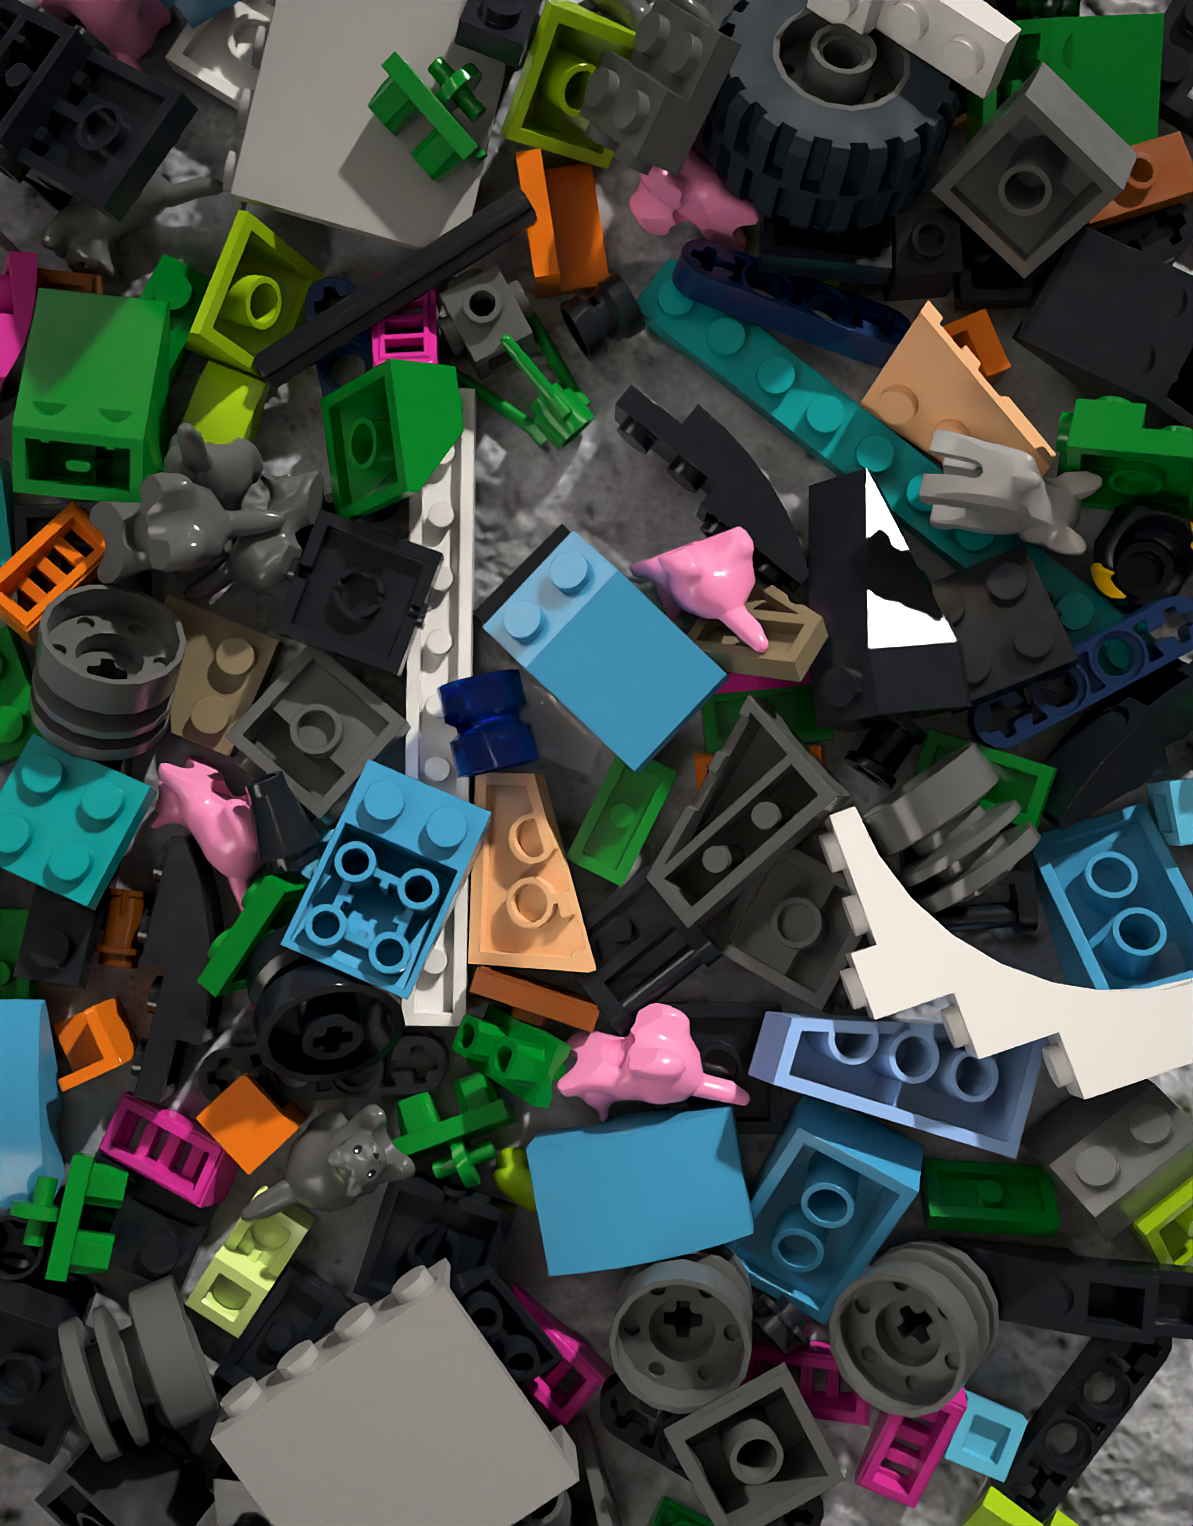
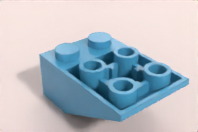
M368 759L280 945L408 1000L490 829L492 812Z

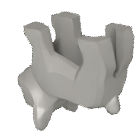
M934 430L929 452L933 455L945 457L943 474L923 473L919 492L922 503L933 505L929 521L932 528L943 530L961 529L980 534L1003 535L1018 533L1021 541L1025 543L1047 545L1051 550L1061 554H1084L1087 545L1082 535L1076 530V526L1080 519L1082 499L1094 494L1102 486V478L1099 475L1088 471L1065 472L1056 478L1043 477L1038 470L1034 457L1024 451L947 430Z

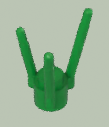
M533 312L534 315L526 320L561 386L557 382L551 385L510 335H502L500 343L540 394L529 407L536 415L534 420L458 368H456L457 381L462 388L475 389L477 398L524 430L540 448L550 441L559 451L578 437L592 423L595 415L588 408L591 404L590 399L577 386L547 330L543 327L537 314Z

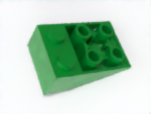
M1164 13L1055 17L1012 21L1021 28V32L998 86L984 99L967 89L966 146L999 106L1043 61L1129 146L1155 139L1158 135Z
M38 288L12 423L13 492L98 502H141V483L149 475L164 472V458L167 455L170 302Z

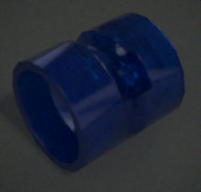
M519 669L500 670L466 677L437 688L444 722L457 729V735L449 743L457 778L492 773L540 760L532 724L520 718V713L528 705Z

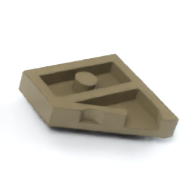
M755 583L745 607L762 626L768 641V649L765 653L755 651L719 619L699 617L687 634L724 672L795 682L802 681L828 638L822 616L803 604L798 605L790 602L788 595L773 585L764 590Z
M167 594L163 604L182 623L187 641L170 714L171 733L234 758L239 749L224 736L263 694L284 643Z

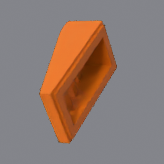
M73 501L0 567V619L30 645L37 641L39 623L46 606L65 591L90 585L98 576V566L104 558L105 540L103 534L99 529L92 526L89 515ZM70 530L94 549L87 557H84L64 539ZM52 550L74 567L68 575L46 558ZM34 570H37L55 586L48 594L28 578ZM17 589L35 604L30 611L26 612L10 598Z

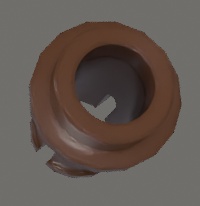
M109 888L108 894L110 896L102 945L95 944L94 951L100 952L98 964L138 969L139 957L142 956L143 949H140L141 945L137 942L138 928L142 916L147 909L151 893Z

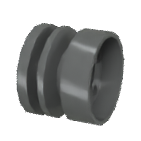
M85 585L63 592L46 606L39 623L35 652L37 663L32 674L33 685L29 696L30 712L34 725L47 741L65 752L95 761L127 760L148 752L164 737L170 718L176 684L187 644L182 623L165 604L144 592L123 586Z
M974 742L963 746L933 764L861 816V820L881 857L898 854L910 847L916 853L917 857L904 868L897 878L903 887L908 888L933 877V880L926 884L913 899L929 914L939 912L955 903L968 901L991 888L1015 868V864L1027 855L1040 841L1041 835L1031 822L1022 823L1000 833V830L1007 826L1021 810L1015 800L997 804L987 810H984L980 805L979 801L992 790L999 777Z
M914 1238L893 1245L837 1297L829 1319L830 1350L841 1376L861 1399L883 1412L911 1418L938 1412L958 1394L971 1377L972 1372L979 1367L982 1360L990 1353L1000 1328L998 1300L986 1274L966 1253L943 1241ZM926 1311L929 1315L925 1316L922 1312Z
M721 1244L677 1257L624 1268L609 1338V1347L614 1370L628 1391L650 1407L675 1414L694 1413L737 1389L745 1379L752 1352L751 1322L753 1318V1294L749 1273L736 1253L726 1245ZM680 1301L690 1302V1307H680Z
M168 1275L129 1293V1313L132 1325L122 1330L119 1329L114 1317L104 1305L94 1308L92 1319L97 1341L93 1343L78 1317L75 1316L59 1324L58 1335L62 1352L61 1373L65 1390L79 1426L88 1434L95 1450L104 1462H109L124 1455V1443L119 1424L122 1420L125 1421L136 1445L141 1447L150 1442L148 1408L158 1403L166 1418L175 1429H179L219 1410L218 1399L203 1351L182 1295L172 1275Z

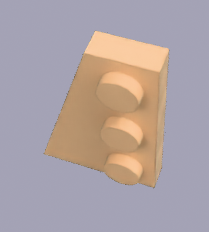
M928 300L859 405L885 426L942 463L945 457L933 455L929 452L934 430H947L1024 451L1034 457L1038 470L1043 476L1050 468L1056 453L1009 396L1005 397L997 394L978 371L981 364L980 361L966 345L961 349L940 325L943 317Z
M475 772L474 805L492 813L490 829L471 871L468 964L587 973L596 971L544 774Z

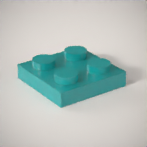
M32 734L0 791V868L95 911L157 792L143 782L91 759L71 755L46 739Z

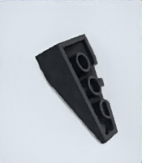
M867 468L809 485L808 608L822 616L828 638L809 667L817 727L846 732L972 707L962 642L952 623L946 621L931 592L934 589L924 571L918 568L903 539L904 532L872 471Z

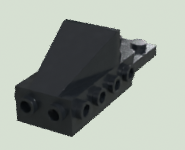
M0 0V172L18 184L24 181L57 211L62 210L75 197L120 223L131 206L138 200L144 187L169 151L177 144L181 134L197 113L198 108L183 91L110 56L111 53L108 48L83 27L76 25L73 28L59 21L48 11L37 5L32 8L18 0Z

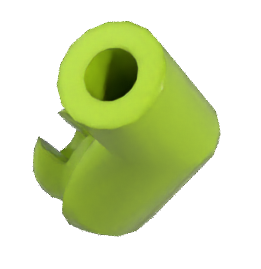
M518 1147L503 1149L498 1153L496 1158L498 1169L493 1173L497 1188L522 1209L537 1212L526 1150Z

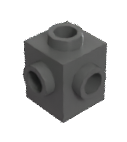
M497 265L483 272L480 268L467 270L449 283L448 290L439 294L446 316L437 321L438 326L454 356L465 351L480 381L514 363V360L500 343L502 335H510L527 356L535 353L533 332L526 320L534 315L529 300L517 280L509 284L506 283Z

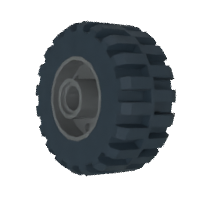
M740 0L733 6V11L724 17L718 31L742 46L700 129L702 143L708 150L707 157L719 177L727 175L726 185L729 190L741 201L747 197L755 202L754 208L756 212L770 219L776 214L789 219V226L807 230L810 223L823 224L824 232H843L847 230L849 223L856 224L860 230L881 223L885 212L890 217H894L910 207L913 199L923 194L932 179L961 106L959 100L963 93V86L875 28L868 35L865 32L861 35L845 24H831L806 7L808 0Z

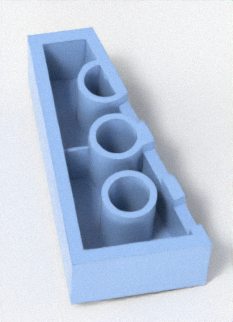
M766 1011L748 1075L779 1087L1016 1159L1043 1058L1042 1048L1046 1047L1048 1038L1046 1036L991 1056L977 1059L967 1054L965 1046L954 1048L943 1021L938 1019L882 1017L874 1020L868 1016Z

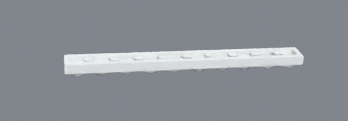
M458 388L463 402L462 418L464 431L420 491L409 498V541L443 553L444 562L428 602L432 608L426 615L425 627L423 630L418 629L407 658L406 721H408L411 728L406 732L405 775L471 803L477 395L475 389ZM470 873L409 999L402 998L401 1007L405 1026H460L462 1018L468 1014Z

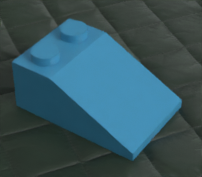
M574 530L482 626L530 674L637 774L646 767L729 679V676L617 568Z
M1144 802L1080 821L1063 831L1056 828L1040 833V841L1032 849L1035 884L1064 978L1068 985L1095 990L1143 989L1193 977V896Z
M803 1094L785 1121L783 1134L777 1135L748 1190L754 1224L753 1234L730 1241L724 1245L736 1253L749 1273L751 1285L776 1299L784 1295L801 1313L826 1325L830 1319L837 1297L862 1274L919 1193L924 1146L858 1110Z

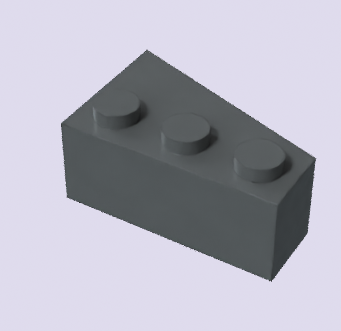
M748 695L738 713L741 716L722 750H717L707 768L710 771L692 803L686 805L646 876L648 881L687 928L710 922L824 822L829 815L833 814L852 797L767 699Z

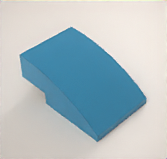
M0 999V1209H10L12 1200L32 1201L38 1176L58 1178L55 1191L56 1196L66 1176L57 1129V1121L64 1109L62 1091L57 1081L59 1074L46 999Z
M733 1104L609 1115L608 1120L600 1125L540 1130L526 1148L549 1277L588 1273L655 1262L697 1252L753 1234L754 1224Z

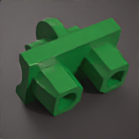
M394 51L381 65L389 77L380 85L368 103V108L396 137L420 112L423 113L435 129L410 155L436 183L439 184L454 174L465 163L475 169L488 155L453 116L452 112L459 107L472 123L480 119L486 112L487 108L473 93L483 78L482 72L474 63H468L455 72L443 57L440 56L431 63L427 70L441 86L437 93L434 94L412 67Z
M488 1004L483 1018L466 1014L461 1020L452 1044V1050L466 1058L467 1064L478 1071L483 1070L484 1075L535 1107L548 1109L553 1098L552 1082L563 1077L566 1070L563 1062L568 1058L572 1046L535 1025L512 1017L510 1015L511 1011L501 1006Z
M483 1070L452 1082L462 1112L460 1115L441 1121L433 1094L430 1092L420 1093L396 1103L401 1137L393 1139V1145L413 1162L450 1148L452 1154L431 1161L435 1177L439 1180L458 1172L467 1189L481 1183L478 1165L498 1157L493 1139L471 1146L469 1141L518 1123L512 1104L500 1098L499 1092L491 1078L484 1075Z
M76 1152L72 1157L62 1205L53 1204L58 1178L38 1176L32 1201L12 1200L9 1214L28 1219L22 1243L24 1245L42 1247L48 1222H58L45 1280L66 1282L69 1273L92 1274L108 1271L115 1234L79 1228L85 1204L121 1209L129 1172L108 1164L94 1162L95 1154Z

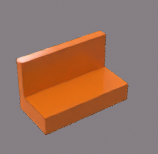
M541 148L515 152L520 189L528 197L538 218L536 224L526 230L537 299L596 290L597 283L609 276L592 164L582 163L544 169Z

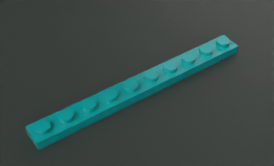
M670 257L637 298L636 302L643 315L645 325L839 477L865 468L871 470L900 526L957 571L1024 545L1046 592L1051 591L1053 594L1055 608L1061 610L1062 614L1059 619L1072 645L1126 616L1039 546L1022 542L1018 533L1003 535L980 534L961 529L943 530L932 528L929 521L933 505L922 503L919 492L923 473L943 474V471L760 326L683 296L672 282V273L677 263L672 257ZM1137 624L1132 626V629L1138 634ZM1149 633L1138 634L1145 644L1156 640ZM1109 639L1101 645L1097 660L1100 668L1105 673L1116 676L1126 670L1130 662V653L1128 647L1122 641ZM1147 649L1150 659L1153 657V654Z

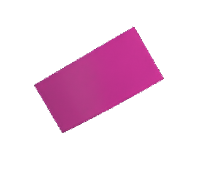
M9 251L3 273L0 274V395L8 384L17 365L32 321L37 287V253Z

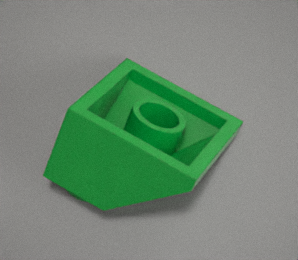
M389 358L320 399L335 515L356 521L420 491L464 431L462 418L463 402L458 389L456 366Z

